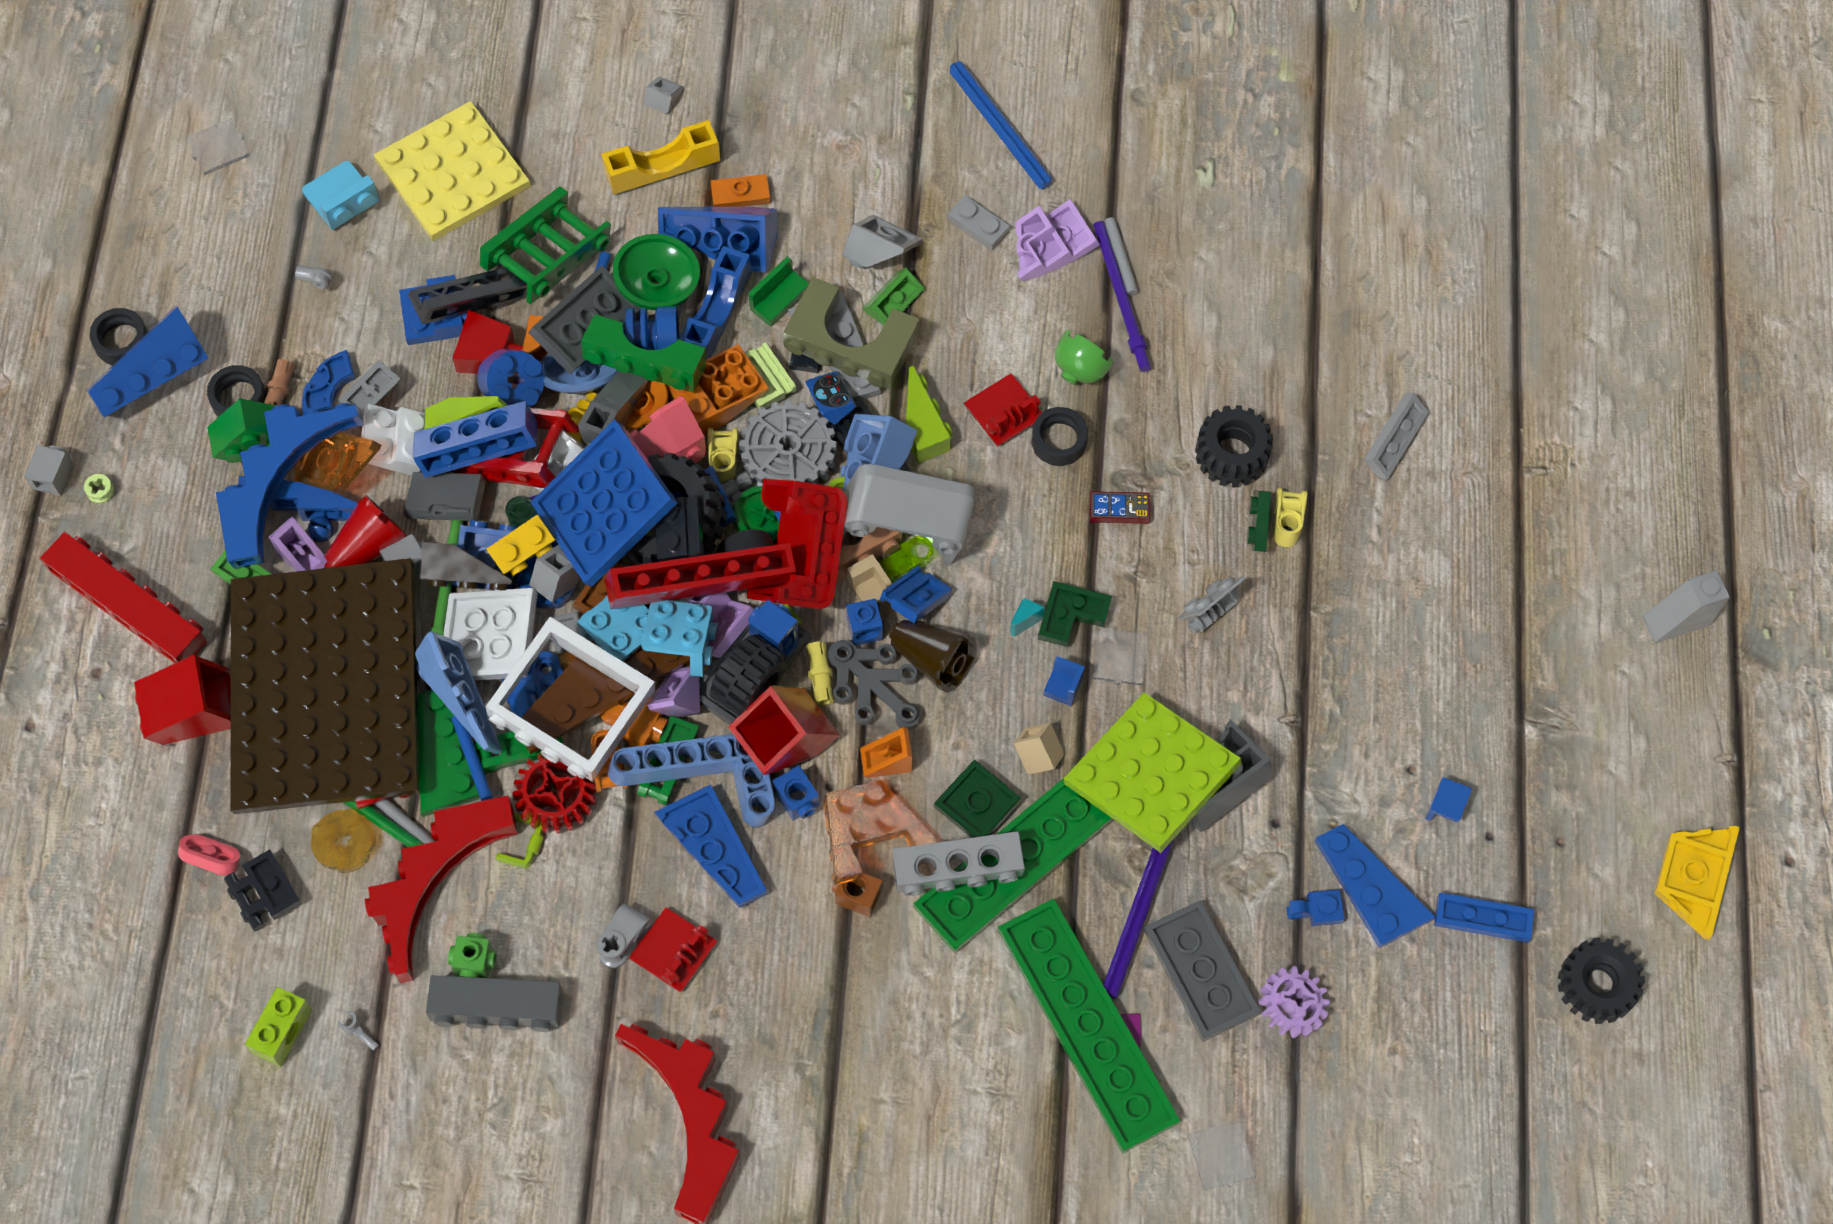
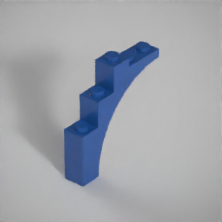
M343 403L336 405L332 410H310L305 412L303 416L299 414L295 406L286 404L275 406L271 411L264 412L270 446L259 444L249 447L247 451L240 452L246 486L231 485L224 488L225 491L216 492L227 561L234 569L265 563L263 537L266 517L274 494L286 474L311 449L342 431L364 425L362 414L356 405Z

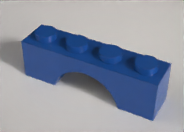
M725 246L722 247L712 268L705 299L698 313L693 318H688L678 339L705 347L706 359L713 356L750 277L751 262L749 254Z

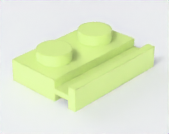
M766 342L760 348L752 349L745 353L769 387V391L754 402L758 409L761 407L766 409L771 406V403L784 399L785 395L796 392V385Z

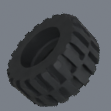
M658 453L649 455V463L671 493L682 492L686 493L688 498L693 497V495H698L701 498L704 555L708 551L713 553L717 547L714 543L716 538L721 539L724 533V529L720 525L726 522L727 513L723 509L726 505L725 500L719 492V487L698 464H695L685 456L678 457L674 453H665L664 458ZM644 535L625 556L635 565L660 562L657 560L656 536Z

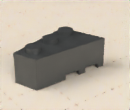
M1231 719L1226 724L1225 731L1217 742L1240 757L1241 765L1190 820L1200 832L1204 831L1273 778L1271 759Z

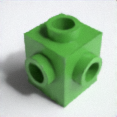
M468 933L466 937L457 936L455 946H450L448 964L452 965L451 967L457 977L489 978L490 969L494 970L497 951L493 949L490 940L486 939V936L478 933ZM467 954H474V956L467 957Z

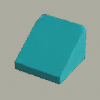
M1026 598L1022 599L1011 621L1010 635L1015 637L1043 619L1045 608Z

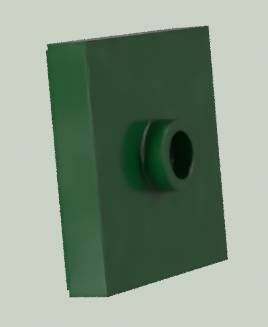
M974 759L934 802L933 807L970 838L991 835L1020 804L1022 798Z

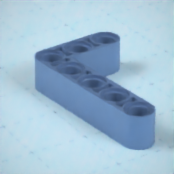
M733 734L622 748L614 753L608 769L610 780L619 786L733 772L741 814L744 822L751 827L759 828L764 826L775 807L769 774L763 775L751 757L740 751L739 748H742V745ZM716 751L722 755V758L715 759L709 752ZM686 755L692 762L684 763L678 756ZM648 760H658L662 766L653 767L648 763ZM625 763L631 770L622 771L617 767V764ZM753 776L759 783H749L745 777ZM752 805L761 806L765 812H755L752 809Z

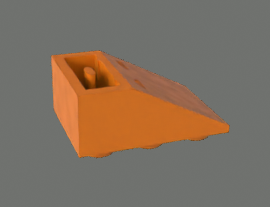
M739 344L706 359V368L694 393L678 390L665 384L668 390V403L682 396L686 400L704 436L708 435V428H713L714 431H717L769 391V387Z

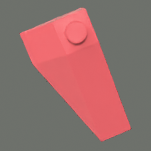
M682 396L659 408L649 416L652 421L639 433L636 429L630 433V436L647 460H649L648 456L658 453L664 458L665 453H674L678 457L685 456L696 464L707 456L705 436Z

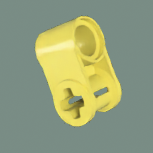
M708 428L709 467L713 466L721 483L729 479L735 480L737 475V454L739 452L738 428H733L732 431H714L713 428ZM721 465H726V466H728V467L725 468V469H718V468H717V467H719V466H721Z
M1278 487L1276 489L1273 508V539L1282 547H1292L1299 540L1304 524L1307 491L1294 493L1283 491L1282 488ZM1283 527H1291L1293 531H1287Z

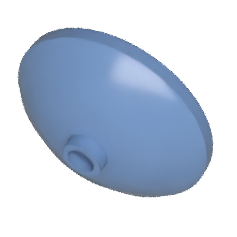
M549 353L540 362L544 372V385L554 391L566 394H582L595 391L607 385L619 372L614 368L593 364L586 360L570 375Z

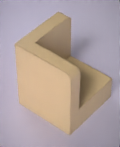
M873 554L847 568V581L860 601L876 598L878 603L881 601L882 591L892 584Z
M1051 722L1024 728L1013 743L1027 774L1053 770L1064 756V751Z

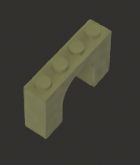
M812 277L783 332L784 347L793 354H803L813 358L823 366H833L848 376H858L866 379L873 386L885 387L891 390L919 334L920 319L892 309L875 340L859 347L842 345L833 340L826 330V326L839 303V287Z

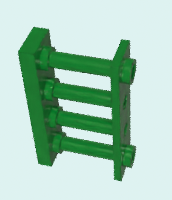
M559 186L480 247L479 266L489 272L495 266L503 265L527 284V302L532 304L537 299L545 297L552 287L595 253L606 249L611 240V223L606 221L597 229L592 228L568 210V191ZM556 219H562L584 235L585 238L575 245L552 228L550 224ZM537 234H542L566 253L555 260L529 240ZM522 249L545 266L546 269L535 276L509 255L516 250Z

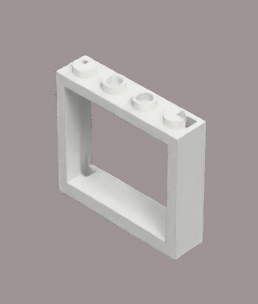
M549 617L486 705L487 716L490 717L488 720L496 724L497 728L504 730L506 727L515 733L514 737L528 747L532 744L542 750L541 754L553 763L562 762L568 766L567 770L576 777L577 775L582 779L586 777L593 781L655 692V681L552 617ZM549 640L635 693L589 760L502 706Z

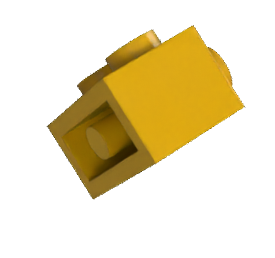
M537 514L488 547L487 551L504 575L511 572L515 576L528 567L527 560L535 555L539 558L553 548L551 544L556 540Z

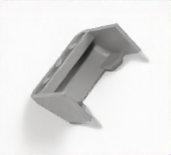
M874 464L861 465L843 490L847 497L843 536L848 531L854 536L864 537L868 533L873 532L876 527L933 538V547L938 549L939 553L944 554L943 564L950 565L963 548L975 503L976 490L971 485Z

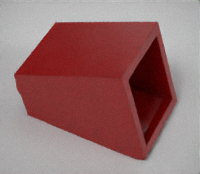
M192 655L134 682L136 691L135 701L138 705L141 721L140 730L144 739L165 745L231 729V669L197 655Z
M770 686L744 713L728 726L763 775L818 756L840 736L806 689L795 687Z

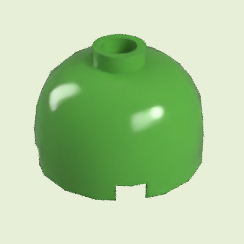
M1065 330L1056 345L1054 355L1057 366L1063 371L1060 376L1073 385L1077 381L1090 384L1102 379L1114 364L1113 358L1110 356L1109 360L1106 361L1102 357L1105 351L1079 334L1072 338L1070 337L1071 331Z

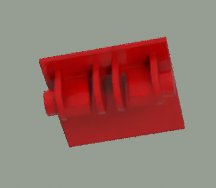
M1012 373L963 402L997 447L1032 426L1038 415L1043 413L1038 407L1041 405L1039 398L1036 395H1028Z
M665 907L632 952L629 959L681 993L718 941L709 936V931L703 926L698 925L696 927Z

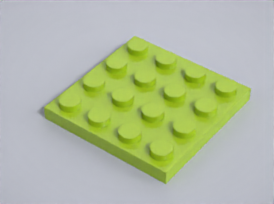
M1143 692L1063 779L1066 786L1161 853L1241 765V758Z

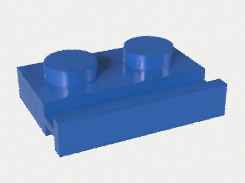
M917 566L884 589L880 600L882 602L887 600L891 603L892 609L911 622L916 623L950 597L952 588L932 574H924L921 572V567Z

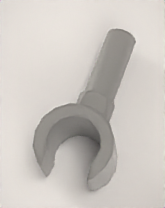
M347 1011L353 1022L349 1026H344L338 1020L340 1028L345 1034L355 1035L360 1038L370 1049L375 1051L379 1045L361 1028V1021L355 1013Z

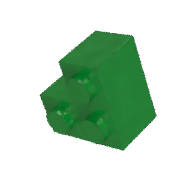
M239 398L207 427L212 457L226 460L229 463H236L241 461L240 452L247 451L249 447L259 444L270 446L264 412L271 411L276 405Z

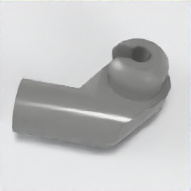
M298 265L296 268V279L311 282L319 289H325L332 281V275L327 269L311 268L303 265Z

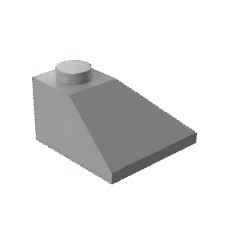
M871 215L853 224L842 256L850 259L849 262L852 265L865 268L900 255L920 245L923 238L875 215Z

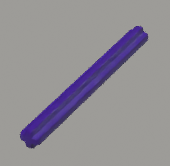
M1174 839L1161 853L1152 848L1103 984L1112 999L1118 997Z

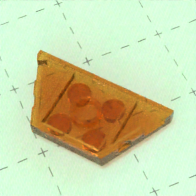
M340 432L319 443L299 459L295 469V481L342 495L376 455L382 445L374 440Z

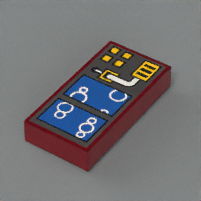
M1090 491L1089 523L1149 524L1150 493Z

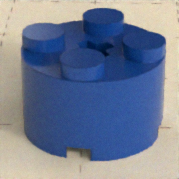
M499 349L481 363L478 370L477 381L483 395L498 396L507 405L526 401L528 406L536 404L544 388V372L541 363L532 355L523 351ZM508 376H514V382H507Z

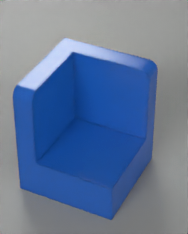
M1056 656L1043 696L1072 707L1083 681L1085 666Z
M1442 777L1425 819L1431 821L1434 815L1437 814L1454 822H1459L1472 788Z

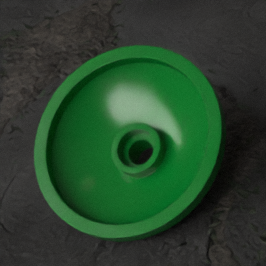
M647 234L636 237L620 248L613 262V280L620 294L632 304L641 308L645 307L648 310H656L657 307L663 306L677 307L683 304L694 294L699 283L700 267L695 254L685 243L667 235ZM657 281L659 282V284H653L651 282Z

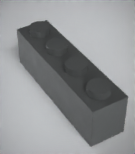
M431 975L426 1014L430 1021L441 1027H452L454 1023H466L467 1027L475 1029L486 1028L487 1024L499 1025L500 1029L510 1031L518 1030V1026L531 1027V1030L536 1032H549L550 1028H559L563 989L560 982Z

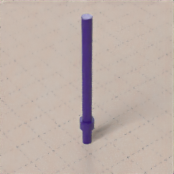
M1097 221L1093 226L1130 338L1128 345L1131 353L1135 354L1140 372H1147L1151 369L1146 353L1148 347L1144 336L1140 335L1104 221Z

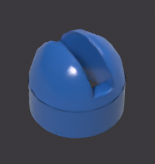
M316 516L308 524V533L315 542H326L333 535V527L327 518ZM316 525H323V526H327V527H326V529H325V528H323V527L316 526Z

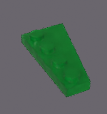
M432 689L418 693L420 814L422 818L434 814L433 811L457 807L480 799L451 720L454 714Z

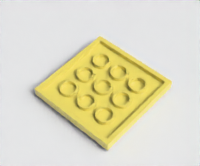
M471 101L374 154L375 161L432 241L439 239L531 187L529 179Z

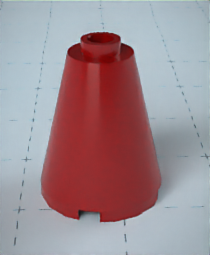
M365 495L360 499L324 555L327 560L324 566L330 568L370 563L381 556L380 550L407 537V534L374 501Z

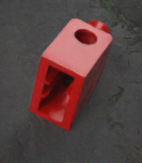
M468 311L452 359L456 372L478 374L481 363L493 352L499 349L523 351V345L514 344L513 331L509 325L473 311Z

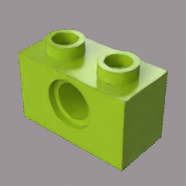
M276 987L244 1045L252 1054L281 1067L313 1009L305 999Z

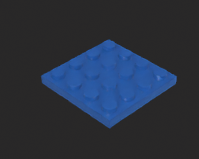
M616 419L531 501V504L584 584L590 587L605 575L678 503L623 424Z

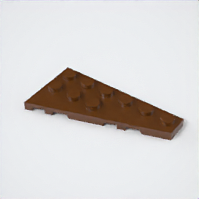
M644 604L649 609L650 604ZM641 646L623 662L656 683L690 664V656L645 651ZM576 657L521 718L557 740L634 696L635 693ZM533 744L530 747L525 745L530 755L539 750Z

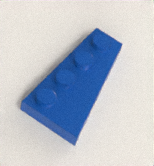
M1344 824L1316 837V845L1379 949L1435 919V916Z

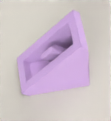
M293 517L289 518L269 536L277 555L295 572L325 567L324 564L327 560L324 554Z
M690 667L681 668L667 676L647 704L649 710L674 717L700 713L699 676H691Z

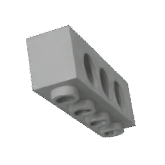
M1019 832L892 849L897 893L904 892L905 896L919 895L924 893L923 889L936 888L938 892L950 891L955 889V885L966 883L968 887H979L986 885V881L999 879L1000 883H1009L1018 880V876H1023L1024 872ZM985 855H993L997 858L998 864L994 867H986L982 864L981 858ZM961 859L966 863L967 868L964 871L956 872L951 869L949 863L952 860ZM928 863L936 871L931 876H923L919 873L918 867Z

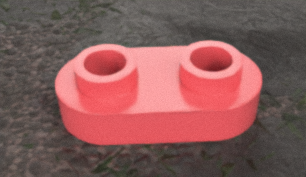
M197 834L184 836L179 841L178 856L182 861L190 865H195L222 876L234 873L239 868L240 853L232 846Z

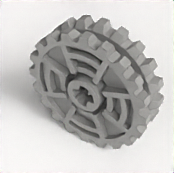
M786 400L785 404L781 406L777 402L771 403V408L768 410L761 407L758 409L757 417H749V427H743L741 431L743 439L740 440L739 446L742 469L749 472L748 474L752 482L757 481V486H762L764 478L795 480L818 484L819 482L826 483L828 480L827 472H833L835 467L833 461L836 459V441H834V429L827 427L829 420L825 417L820 418L818 409L814 407L808 410L806 409V403L800 402L798 406H795L792 400Z

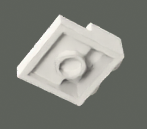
M368 404L364 408V425H362L358 462L412 475L413 472H419L420 469L413 459L414 432L425 430V413L404 407L394 411Z

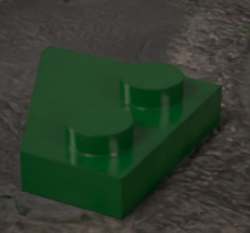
M1253 490V496L1250 497L1249 514H1252V526H1248L1247 544H1251L1252 551L1266 552L1270 491Z

